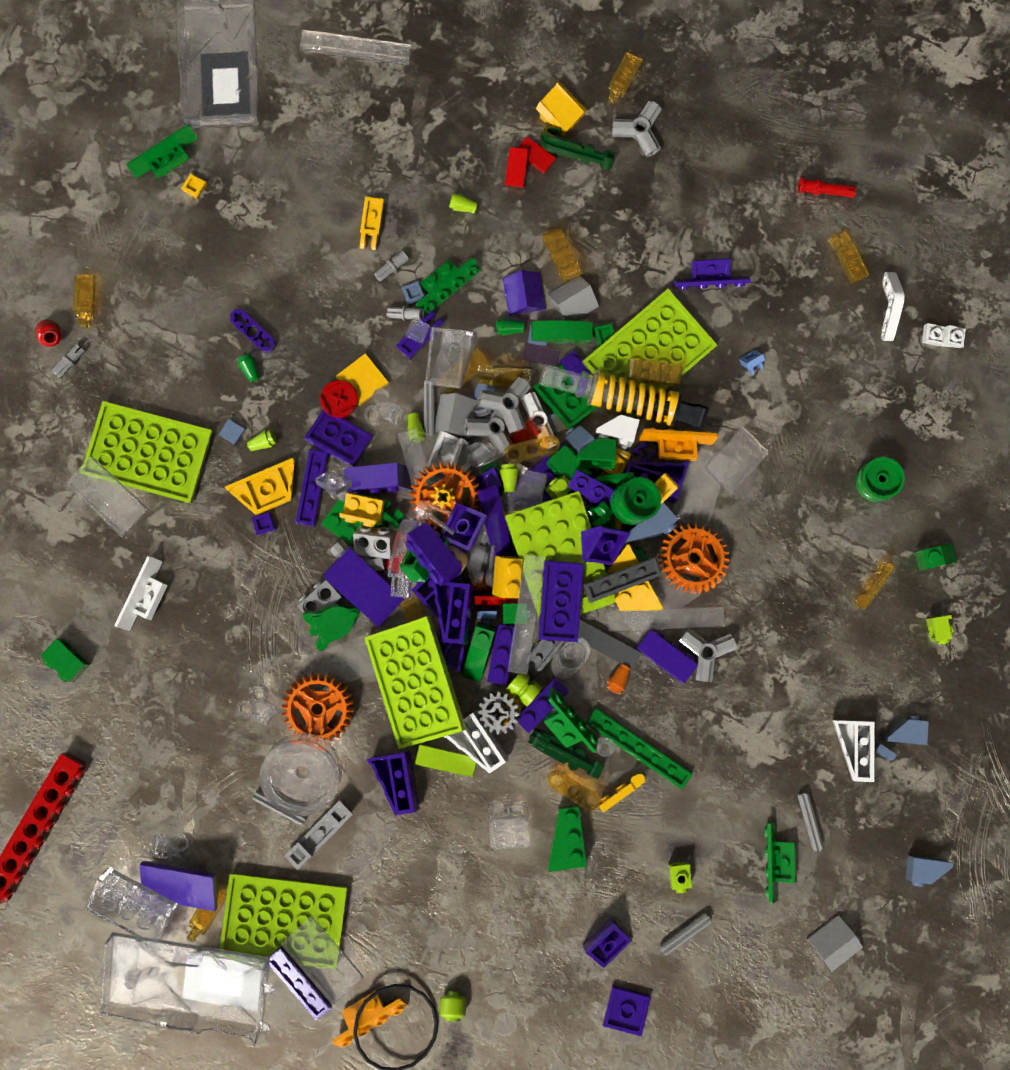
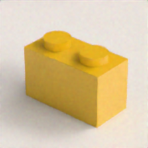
M495 556L492 595L501 598H520L523 559L514 556Z

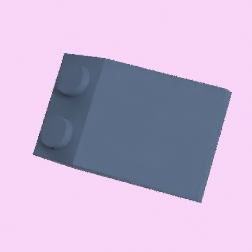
M662 503L655 516L637 524L630 531L631 534L624 545L654 538L663 533L667 535L677 526L675 522L678 518Z

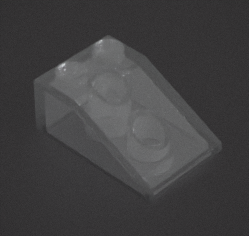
M431 327L425 384L461 389L473 353L474 332Z

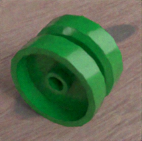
M887 457L875 458L863 465L857 472L856 488L860 495L868 501H886L899 494L902 490L905 475L904 470L895 460Z
M632 478L613 491L610 500L612 513L623 524H640L658 513L661 507L660 491L655 483L647 478Z

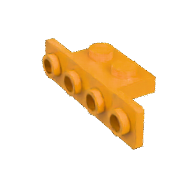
M647 428L642 431L639 440L658 442L659 459L696 461L698 459L697 444L713 445L718 438V433Z
M374 992L341 1011L348 1030L332 1039L334 1045L346 1047L352 1043L356 1014L364 1000ZM376 995L366 1004L359 1016L357 1035L362 1037L368 1034L371 1028L384 1024L389 1017L399 1015L408 1006L407 1002L399 998L384 1007L380 995Z

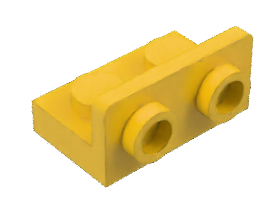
M346 493L344 512L340 513L339 517L345 518L346 522L356 523L360 521L363 522L364 526L374 527L376 524L382 523L385 500Z

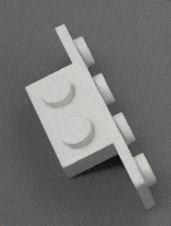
M147 556L115 623L116 627L130 631L137 615L152 620L168 586L155 579L162 565L161 560Z

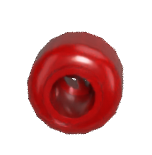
M41 320L35 327L36 338L41 345L53 347L61 341L62 333L60 327L53 320Z

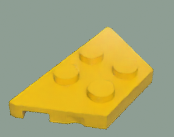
M291 458L227 485L225 489L255 515H259L292 501L295 461Z
M629 543L624 546V549L618 555L613 565L606 570L607 575L639 563ZM649 581L613 594L620 611L663 609Z

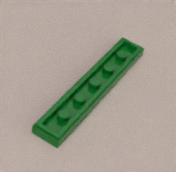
M596 707L587 719L586 724L681 790L684 789L693 773Z

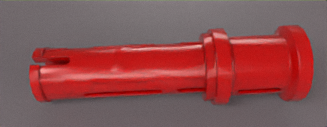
M801 176L798 182L797 193H812L813 196L827 194L854 198L856 195L854 190L857 187L825 183L820 179L810 180Z

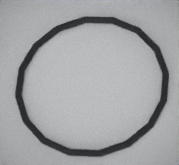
M393 984L376 990L364 1000L356 1014L353 1034L357 1050L367 1063L379 1070H404L415 1066L428 1055L436 1040L438 1019L435 1006L425 993L411 985ZM393 988L410 989L423 996L432 1009L435 1022L433 1037L425 1052L414 1062L398 1068L380 1066L371 1061L361 1049L357 1035L359 1016L366 1004L380 992Z

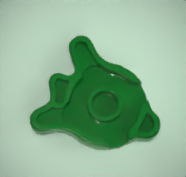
M334 603L318 611H305L302 617L305 622L310 624L309 634L311 636L319 635L315 643L317 650L324 651L332 641L343 638L351 631L359 611L355 606H339L337 603Z

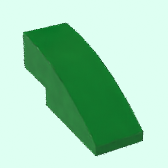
M533 321L531 322V341L558 344H588L593 341V322Z

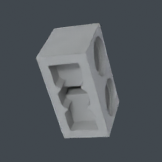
M362 525L353 533L354 552L357 555L391 559L397 552V530H390L388 527L374 528Z
M321 580L313 587L315 590L310 595L307 593L299 600L300 604L297 607L304 613L308 611V604L315 602L317 605L315 611H318L330 604H338L343 599V596L327 580L324 582ZM325 589H330L331 591L329 599L322 597V592Z

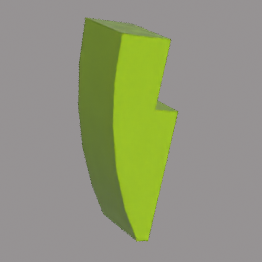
M424 744L419 745L415 761L416 765L473 777L476 762L469 755Z

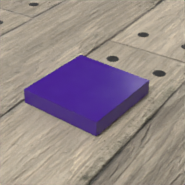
M612 985L602 1024L603 1027L642 1037L651 996Z

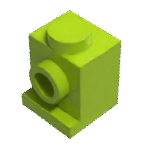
M562 476L561 478L556 477L545 491L552 499L568 495L573 489L568 487L570 481L565 476Z
M951 615L926 619L931 642L938 641V645L950 643V639H953V627L948 620L952 619Z
M687 861L668 863L671 889L676 890V893L688 892V888H692L690 864ZM679 876L685 877L683 882H678Z

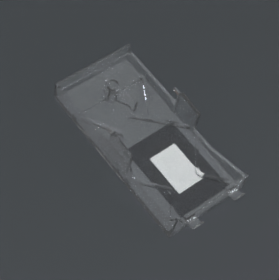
M177 0L178 68L181 79V113L178 115L184 126L189 124L191 129L260 125L255 0Z
M112 932L105 943L100 1014L200 1034L205 1030H214L249 1038L253 1042V1046H255L260 1032L264 1031L269 1035L270 1025L263 1022L266 993L271 994L272 997L274 994V986L267 984L270 957Z

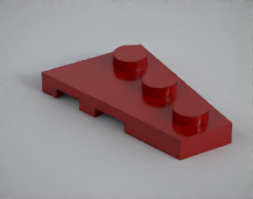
M489 593L475 596L476 606H503V604L518 603L534 605L529 593H520V598H501L491 596Z

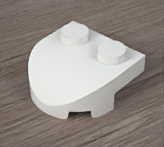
M440 431L427 467L432 469V463L438 467L439 461H442L443 466H446L448 460L450 466L453 467V464L457 462L458 469L464 465V471H467L473 460V453H471L468 446L469 443L462 438H457L444 431Z

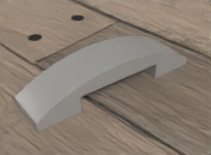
M339 800L285 857L299 870L353 813Z

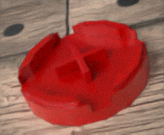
M342 380L331 381L322 390L320 395L321 406L333 418L348 417L355 411L358 405L357 391L348 382Z

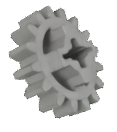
M498 691L497 695L491 692L490 697L485 696L483 698L485 702L479 704L482 709L478 711V714H482L479 721L485 722L483 728L489 726V732L491 733L496 730L497 735L502 730L505 734L509 732V728L513 730L515 728L514 723L520 721L516 716L521 714L520 711L516 710L520 704H514L516 698L510 699L508 692L503 696L502 691ZM495 700L494 707L488 708L489 704ZM499 709V712L503 714L500 716V714L497 713L496 710ZM510 717V721L507 724H504L505 718Z

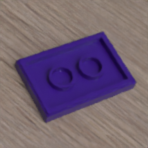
M322 410L304 437V440L351 467L356 465L373 439V435L344 418H333L324 410Z

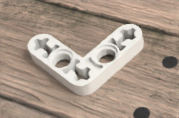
M885 272L883 276V289L889 303L882 326L881 338L882 341H893L904 304V291L896 272Z

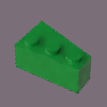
M576 804L558 807L547 872L587 867L579 806Z

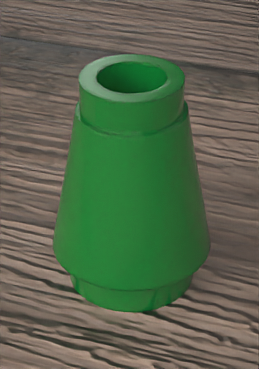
M503 317L496 320V333L501 334V336L524 332L523 321Z
M251 353L237 359L238 367L250 383L261 379L255 357H252Z

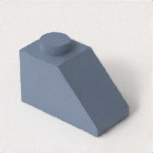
M579 426L569 429L565 433L567 436L564 441L578 454L596 439Z
M910 716V719H902L883 736L882 740L927 745L929 721H922L920 716Z
M908 855L906 879L911 881L914 886L924 887V884L932 885L952 869L954 863L948 860Z

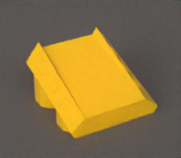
M557 82L536 108L540 113L541 120L549 122L552 126L562 128L561 135L563 137L588 111L561 82Z

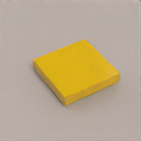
M366 353L336 375L338 380L348 382L355 388L358 395V406H361L389 384Z

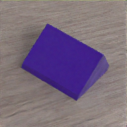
M520 270L503 278L509 316L546 310L540 273Z
M456 502L439 538L471 552L488 516Z
M604 526L581 531L582 559L587 562L613 565L631 533L627 530Z
M610 918L583 944V948L587 955L605 968L632 940Z

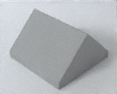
M580 275L547 294L563 321H577L599 307L590 284Z
M457 393L441 394L434 431L439 433L444 431L450 435L471 438V436H465L464 423L465 419H475L477 400Z
M836 915L807 938L831 972L863 948L857 936L839 915Z

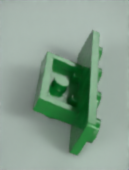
M186 124L126 163V166L135 178L142 176L152 169L159 179L189 159L183 148L196 141L197 136L189 124Z
M472 257L461 267L457 268L451 261L447 260L420 283L422 288L428 292L426 296L416 303L417 308L424 309V317L481 271L477 261Z
M554 687L550 688L548 700L557 711L545 716L544 723L566 748L583 741L593 753L596 752L598 745L597 735L591 732L586 722L580 719L575 709L564 700L563 695Z
M771 821L765 826V837L768 838V845L765 848L768 865L766 866L765 873L769 885L766 887V897L769 898V903L774 904L778 901V882L797 883L796 842L777 841V822Z

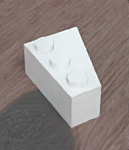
M475 710L463 719L466 730L444 737L454 743L458 749L469 755L472 760L487 772L491 773L506 763L509 758L492 732H489L488 726L483 728L485 722L479 721L481 716Z
M832 720L851 779L853 781L874 782V722Z

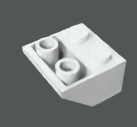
M620 415L598 427L594 438L616 440V447L622 450L630 449L635 439L639 420Z

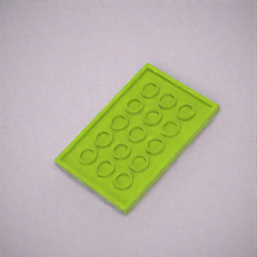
M667 289L584 359L582 363L596 379L600 371L605 373V380H607L609 375H614L616 382L620 377L625 378L626 385L630 380H634L636 387L642 382L645 384L646 389L650 385L655 386L657 392L659 388L668 389L710 353L717 344L673 293ZM624 405L623 410L626 413L627 405ZM634 408L632 414L628 416L634 418L637 408Z
M102 401L81 474L192 504L213 431Z
M579 491L504 516L519 559H523L522 571L538 619L540 616L544 560L584 563L582 584L607 575L604 564L587 562L582 559L581 531L591 529V525ZM582 585L580 615L616 603L614 595L589 603Z
M431 615L364 637L398 749L466 730Z
M230 873L219 955L266 960L270 954L282 946L297 964L337 969L348 887Z

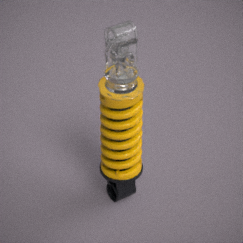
M543 364L539 379L540 385L576 393L578 398L581 396L587 398V405L601 407L603 402L607 403L606 408L608 410L612 409L613 405H616V411L621 412L624 407L627 408V415H631L634 410L637 411L636 416L639 418L642 416L643 411L646 410L647 420H651L653 413H657L656 422L658 423L662 421L664 415V422L669 427H673L676 420L693 426L704 427L709 408L700 404L682 401V392L671 390L666 394L664 388H659L656 392L655 386L650 385L646 389L645 384L642 382L636 387L634 380H630L626 385L625 378L620 377L617 382L614 375H609L605 379V373L600 372V370H596L594 375L587 374L586 371H582L579 374L553 365ZM567 377H570L572 381L569 385L565 384Z

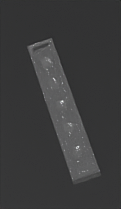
M302 30L300 50L405 65H409L412 49L410 44Z
M525 554L508 672L528 673L545 560L543 556Z
M724 607L607 612L608 631L724 626Z

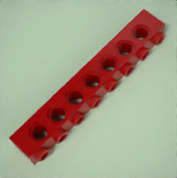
M68 752L60 753L0 855V904L8 902L14 894L13 889L23 879L25 875L23 872L26 866L29 867L35 858L33 855L43 845L45 834L55 825V817L65 808V800L75 791V783L85 774L86 770L84 768L87 763ZM64 772L69 776L67 782L62 778ZM54 789L58 792L57 799L52 796ZM43 807H46L48 810L47 816L42 813ZM33 824L38 828L37 833L32 831ZM23 841L27 844L26 851L22 848ZM12 859L16 860L17 862L16 868H14L11 864ZM2 876L5 877L7 881L6 886L3 885L1 882Z

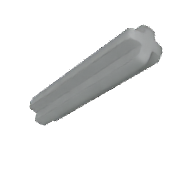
M427 380L424 381L425 436H434V381Z
M257 790L253 796L254 801L299 825H303L307 819V815L260 790Z
M807 792L798 794V799L812 849L814 851L822 850L824 846L810 796Z
M704 913L661 944L660 949L665 955H668L711 924V918L707 913Z

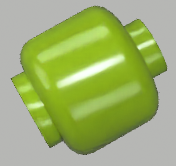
M448 991L447 996L441 997L440 1016L445 1018V1021H461V1018L465 1017L466 998L459 996L460 992Z

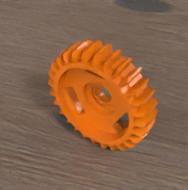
M447 460L446 466H443L442 461H439L438 467L434 463H432V469L425 466V474L419 471L421 478H414L417 485L411 484V488L415 489V492H409V495L415 496L414 499L410 500V503L416 504L411 509L412 511L418 510L415 514L416 518L422 516L420 523L427 521L430 526L431 524L434 525V531L440 527L442 532L456 502L462 504L463 487H469V506L466 507L471 509L480 508L479 505L475 504L480 501L479 497H476L478 490H475L479 483H472L476 477L471 476L469 478L470 470L464 473V465L458 469L457 462L452 467ZM439 472L444 473V478L430 486L427 485L426 480ZM445 484V489H453L450 494L455 496V499L449 501L450 507L445 504L441 509L439 503L433 505L435 497H431L430 494L436 492L434 486H437L439 489ZM430 507L445 517L440 521L426 513V509Z
M688 523L685 525V529L682 525L678 527V531L673 529L671 531L672 535L667 534V540L664 539L661 544L665 547L661 546L659 548L662 554H659L658 558L663 559V561H660L658 565L664 566L661 573H667L664 580L670 578V586L674 583L677 584L676 590L683 587V593L690 589V594H693L696 589L698 594H701L703 589L705 592H708L710 590L709 586L714 589L717 586L716 583H721V578L726 576V573L723 571H727L729 567L724 564H727L730 559L724 558L729 552L723 551L727 544H720L723 538H716L718 532L712 535L710 533L712 528L705 531L704 525L697 529V523L692 528ZM680 538H684L686 540L684 545L676 553H673L671 548ZM710 544L713 548L717 562L712 561L707 545ZM697 553L700 557L699 562H692L689 557L690 554ZM681 573L699 577V582L686 580L681 577Z
M311 672L309 679L305 674L303 675V681L297 678V685L294 683L290 685L293 691L286 690V694L289 697L283 698V701L287 702V704H283L281 708L287 709V711L282 713V716H288L284 723H291L288 730L295 729L293 736L300 733L299 740L307 737V743H309L311 739H314V744L316 745L319 739H321L322 744H325L326 738L332 742L333 735L339 738V731L342 733L346 731L343 725L347 727L350 725V722L346 719L353 718V715L348 713L354 711L353 707H349V705L354 703V700H348L352 693H345L348 686L342 688V680L336 683V676L329 679V673L322 677V673L319 672L317 677H315L314 672ZM311 684H322L328 686L329 691L309 690V686ZM314 704L322 705L323 712L315 714L312 711V706ZM299 708L306 725L302 726L299 723L294 709ZM338 709L343 714L336 725L331 728L328 726V723Z

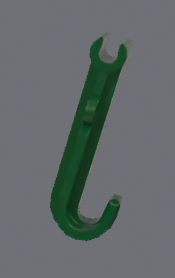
M546 126L542 131L540 144L544 150L574 160L580 159L583 164H589L591 161L599 163L603 170H611L615 156L614 151L606 150L602 153L595 151L594 146L591 144L583 147L579 142L559 137L561 136L562 129L559 127Z
M535 728L529 736L528 744L563 764L568 762L569 769L573 771L581 768L587 771L588 775L598 780L605 765L596 760L591 761L586 758L583 749L577 748L574 751L573 746L566 748L558 738L545 731Z

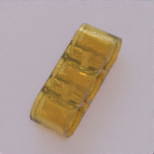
M557 227L542 234L545 246L562 281L566 283L581 276L580 267L562 229Z
M628 359L626 379L667 386H681L683 366L642 359Z
M546 436L511 444L505 449V460L510 464H518L553 456L558 452L560 442L555 436ZM552 441L556 444V448L548 450L545 444ZM535 446L537 453L531 455L527 452V448ZM515 450L519 456L511 459L508 456V452Z
M554 770L549 773L547 779L552 789L587 810H594L598 807L599 798L595 792L561 771ZM554 775H560L562 781L560 784L554 785L551 783V778ZM571 785H576L579 788L576 795L568 793V788ZM592 795L595 797L593 805L585 804L587 796Z

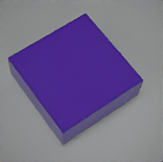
M270 511L251 517L257 536L276 530Z

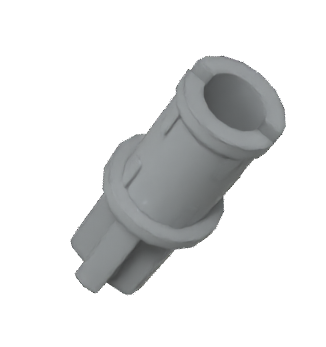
M401 250L392 259L386 260V264L374 274L377 280L382 281L392 272L396 273L397 269L409 260L408 256Z
M408 306L388 307L386 314L389 318H400L403 321L408 319L422 320L424 318V309L409 308Z
M75 343L65 356L62 355L63 358L53 367L52 373L60 378L72 365L74 366V362L85 351L81 348L75 353L80 347Z

